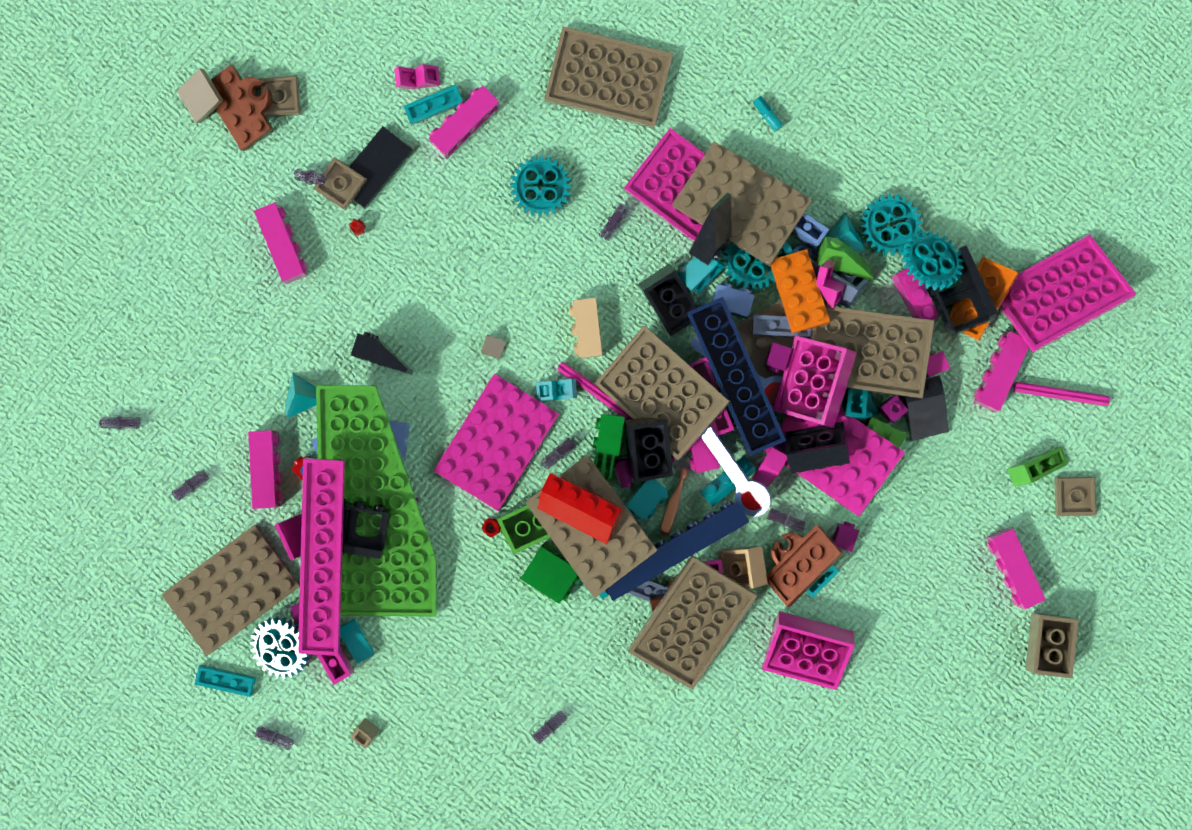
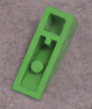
M825 236L816 254L818 266H821L827 260L835 262L833 270L872 281V268L844 241Z
M1060 446L1022 461L1007 470L1014 487L1033 483L1068 465V461Z

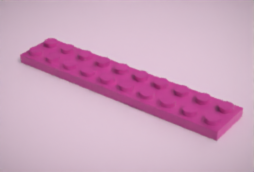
M303 459L298 654L339 655L345 460Z

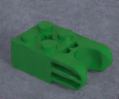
M601 414V418L597 417L595 427L596 430H599L598 437H594L593 448L596 449L594 464L608 481L613 474L615 456H619L625 417Z

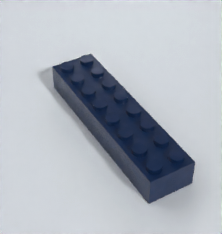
M718 298L687 312L721 392L731 401L728 404V408L749 455L752 456L786 441L724 298Z
M730 501L720 507L721 511L716 514L714 510L703 517L705 521L699 523L697 520L688 525L686 532L682 533L680 530L670 536L671 540L667 543L662 540L655 544L658 549L656 553L607 589L612 601L749 523L739 503L733 504Z

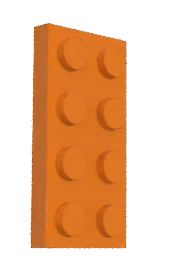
M807 249L775 258L770 267L791 333L795 334L829 324V316L821 291L816 284L817 279Z
M982 257L977 265V269L998 311L1019 274L1012 269ZM970 299L955 303L949 313L953 326H958L978 317ZM991 321L965 331L962 334L980 341Z

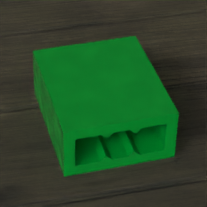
M541 545L520 579L560 604L562 600L564 602L567 600L571 593L569 591L572 584L576 585L580 578L568 561Z

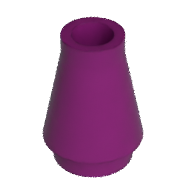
M628 458L616 460L614 469L621 487L633 486Z

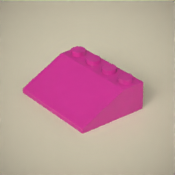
M795 336L773 410L834 428L857 353L846 348Z
M779 611L773 625L762 670L837 690L855 646L854 631Z

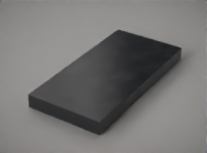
M384 126L381 127L349 166L367 179L354 199L364 209L369 206L413 152L409 146Z

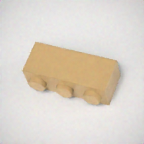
M596 298L573 300V305L570 306V315L575 317V324L572 325L573 336H577V343L574 344L575 355H579V359L602 357Z

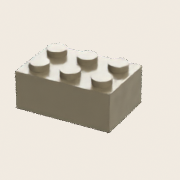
M1032 612L1025 670L1033 674L1072 678L1079 620L1067 616Z

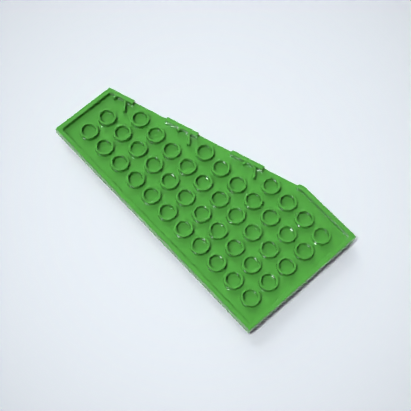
M316 385L317 458L345 460L344 498L347 499V502L363 501L369 506L381 504L385 505L386 509H391L384 555L381 559L342 553L340 616L436 617L437 558L377 385ZM359 511L356 533L363 536L378 537L381 515Z

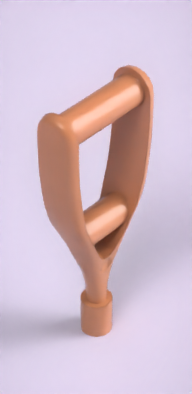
M685 469L680 471L677 487L667 504L660 525V534L663 537L670 534L678 511L683 482L688 475V471Z

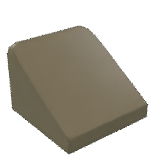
M487 335L481 353L500 359L506 341Z
M364 719L351 735V738L366 749L379 732V728L369 720Z

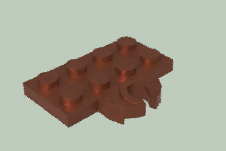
M229 65L211 79L223 99V102L216 108V111L241 151H246L274 130L264 115L273 103L271 101V91L265 89L260 96L256 95L257 88L266 85L264 81L254 77L242 79L233 65Z
M816 525L805 537L793 532L782 534V538L789 541V547L786 550L783 549L780 541H775L771 555L776 566L766 575L767 583L786 607H791L844 555L819 525Z

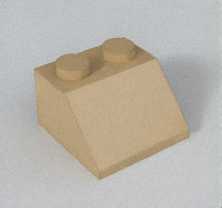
M762 546L718 551L719 559L722 560L723 574L746 588H756L768 584Z

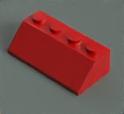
M549 473L541 490L537 509L605 544L609 543L625 508L556 473Z

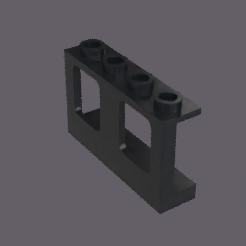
M967 245L959 248L961 255L958 258L963 260L960 265L964 267L960 271L962 273L960 276L962 283L943 292H938L937 289L933 290L932 286L928 288L931 298L935 297L937 301L935 307L939 315L942 314L945 319L943 321L946 332L950 331L952 337L993 321L998 317L996 307ZM970 299L978 317L958 326H953L946 307L962 300Z
M344 498L342 553L381 559L384 555L391 509H386V506L381 504L369 506L363 501L351 503L347 502V499ZM359 511L381 515L378 537L363 536L356 533Z

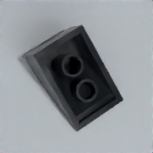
M727 192L711 208L689 251L691 255L706 265H709L713 260L717 261L722 252L724 253L730 245V242H728L732 235L730 193Z
M670 264L637 284L670 336L691 324L687 312L698 307L678 273Z
M365 331L363 335L357 333L351 356L413 375L414 371L383 342L379 341L378 336Z
M940 375L926 378L922 399L899 395L900 400L908 409L904 416L911 441L949 432L945 393Z

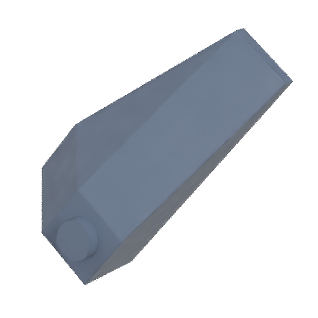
M800 243L793 249V252L796 253L807 249L817 279L820 266L817 264L816 255L818 250ZM833 270L831 280L845 284L839 304L848 308L857 300L870 281Z

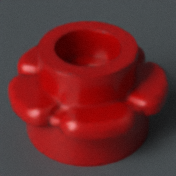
M353 218V221L349 223L350 229L356 236L364 235L365 224L360 219L356 220Z
M488 518L484 521L482 530L487 536L494 537L500 533L501 527L497 519Z

